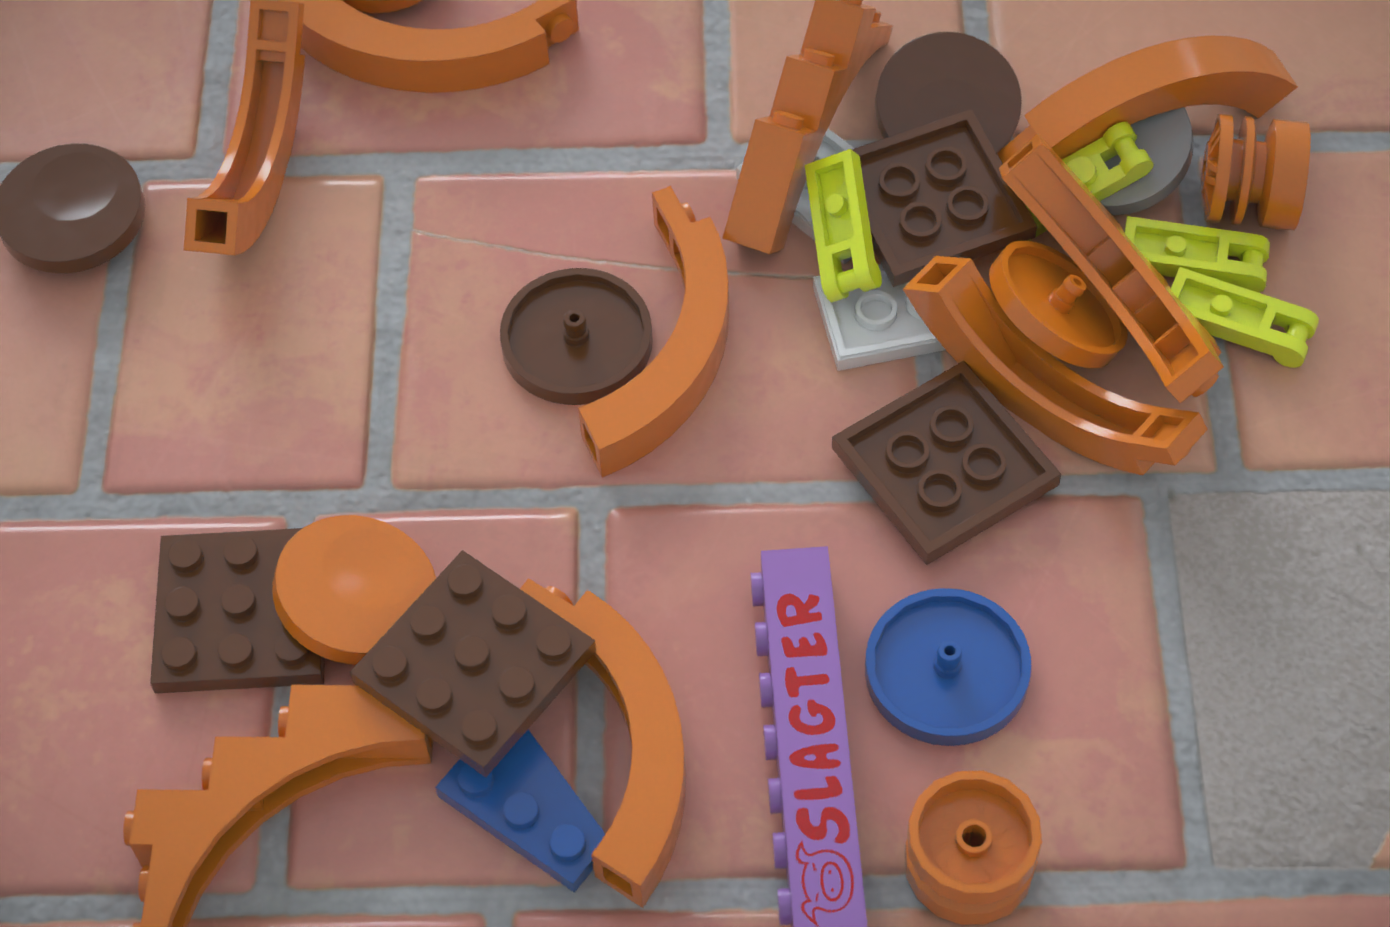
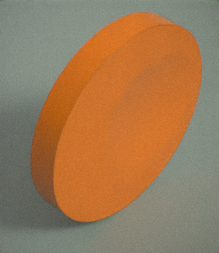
M1015 241L1007 245L991 264L989 281L997 302L1013 324L1046 352L1075 366L1100 368L1109 364L1125 346L1128 337L1126 326L1070 257L1041 243Z
M333 516L307 525L298 531L285 545L274 573L272 585L273 602L282 624L301 645L326 659L357 665L436 579V575L430 560L421 547L398 528L386 522L365 516Z

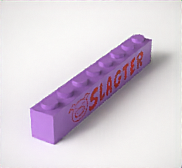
M828 546L761 551V572L750 573L752 605L763 606L765 621L755 622L757 656H768L769 673H759L761 708L772 707L774 725H763L766 760L777 759L778 778H768L770 814L781 813L783 832L772 833L775 869L786 868L788 888L777 889L780 925H791V927H868Z

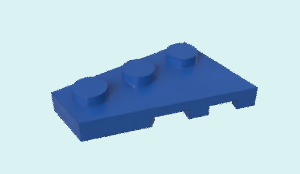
M529 729L487 777H484L459 759L435 787L437 796L572 892L575 893L593 871L591 854L605 836V832Z

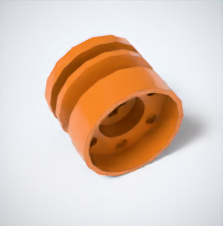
M1218 114L1212 135L1205 146L1200 188L1204 201L1205 221L1219 223L1223 215L1225 202L1230 201V222L1232 225H1240L1246 214L1248 203H1256L1257 219L1260 227L1295 231L1303 209L1309 173L1310 124L1300 121L1273 119L1263 142L1256 141L1254 118L1244 116L1238 139H1233V116Z

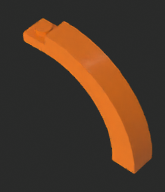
M250 0L245 71L233 134L223 163L210 186L197 197L187 198L184 251L233 256L242 254L256 242L268 223L279 197L290 159L300 108L306 56L300 54L304 4Z
M277 0L304 4L301 48L314 59L352 79L378 87L407 92H459L481 89L520 78L549 65L548 47L565 41L572 34L579 31L576 0H538L500 19L454 29H422L391 24L363 14L342 0Z
M1208 35L1163 42L1114 59L1091 70L1047 97L1024 115L1030 126L1004 146L997 155L1002 164H1004L1036 134H1039L1061 159H1064L1103 137L1104 133L1117 123L1128 122L1131 125L1160 113L1189 106H1232L1245 110L1259 119L1298 88V86L1274 51L1249 39Z
M671 186L652 192L654 225L678 268L685 289L682 309L676 326L665 346L640 374L609 395L578 408L581 436L602 478L631 465L649 454L671 437L686 422L704 399L714 381L725 351L729 324V284L726 257L721 239L711 216L696 221L688 202L680 203Z
M935 256L903 288L906 296L926 326L957 363L964 361L995 398L1009 411L1053 441L1077 454L1100 464L1143 476L1154 463L1176 466L1180 460L1189 454L1193 445L1208 430L1199 412L1139 403L1109 392L1069 369L1050 353L1031 341L1013 324L1002 310L994 294L970 258Z
M528 578L520 588L522 591L595 640L596 652L585 665L597 675L609 690L620 708L627 725L632 743L628 785L611 827L591 855L595 877L644 908L660 883L672 857L681 828L685 804L686 771L681 720L674 694L662 667L649 646L632 625L609 604L587 589L573 606L570 598L558 588L553 586L544 588Z

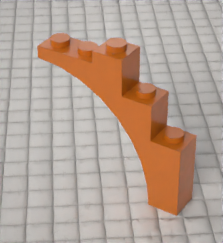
M815 0L800 54L786 56L770 116L755 119L722 239L767 254L784 249L795 210L806 183L804 165L814 162L834 114L860 69L877 49L887 45L893 25L880 21L882 13L876 11V8L862 4L863 0Z
M1036 134L999 167L1002 179L1057 240L1103 296L1142 348L1159 374L1164 386L1176 400L1182 403L1190 395L1193 397L1202 395L1215 384L1219 377L1217 373L1224 368L1218 357L1222 352L1215 339L1173 294L1166 279L1124 234L1120 223L1039 134Z
M291 685L289 706H281L279 710V737L215 736L212 758L206 757L202 765L201 782L203 790L137 789L135 808L126 812L123 825L125 845L131 847L142 867L138 882L139 898L141 902H144L141 922H134L132 927H187L203 892L227 858L262 823L300 797L342 778L385 767L431 764L433 739L357 685Z

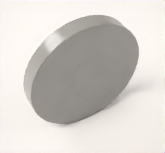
M1185 108L1170 110L1131 124L1132 129L1137 135L1135 144L1139 149L1146 150L1154 163V167L1143 178L1100 201L1111 215L1131 214L1147 209L1165 199L1181 183L1191 164L1194 148L1191 123ZM1116 155L1107 160L1105 164L1110 170L1119 165L1121 159Z

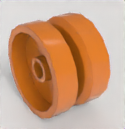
M984 770L956 771L933 781L917 798L908 821L905 846L906 878L916 898L936 916L960 925L988 924L1010 915L1027 897L1042 844L1040 817L1030 798L1009 779Z

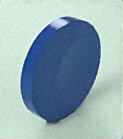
M930 589L912 594L900 600L878 620L871 632L866 649V684L873 703L879 712L902 733L919 741L934 745H967L984 740L999 732L1011 722L1023 705L1031 676L1029 646L1017 622L995 602L976 593L960 589Z

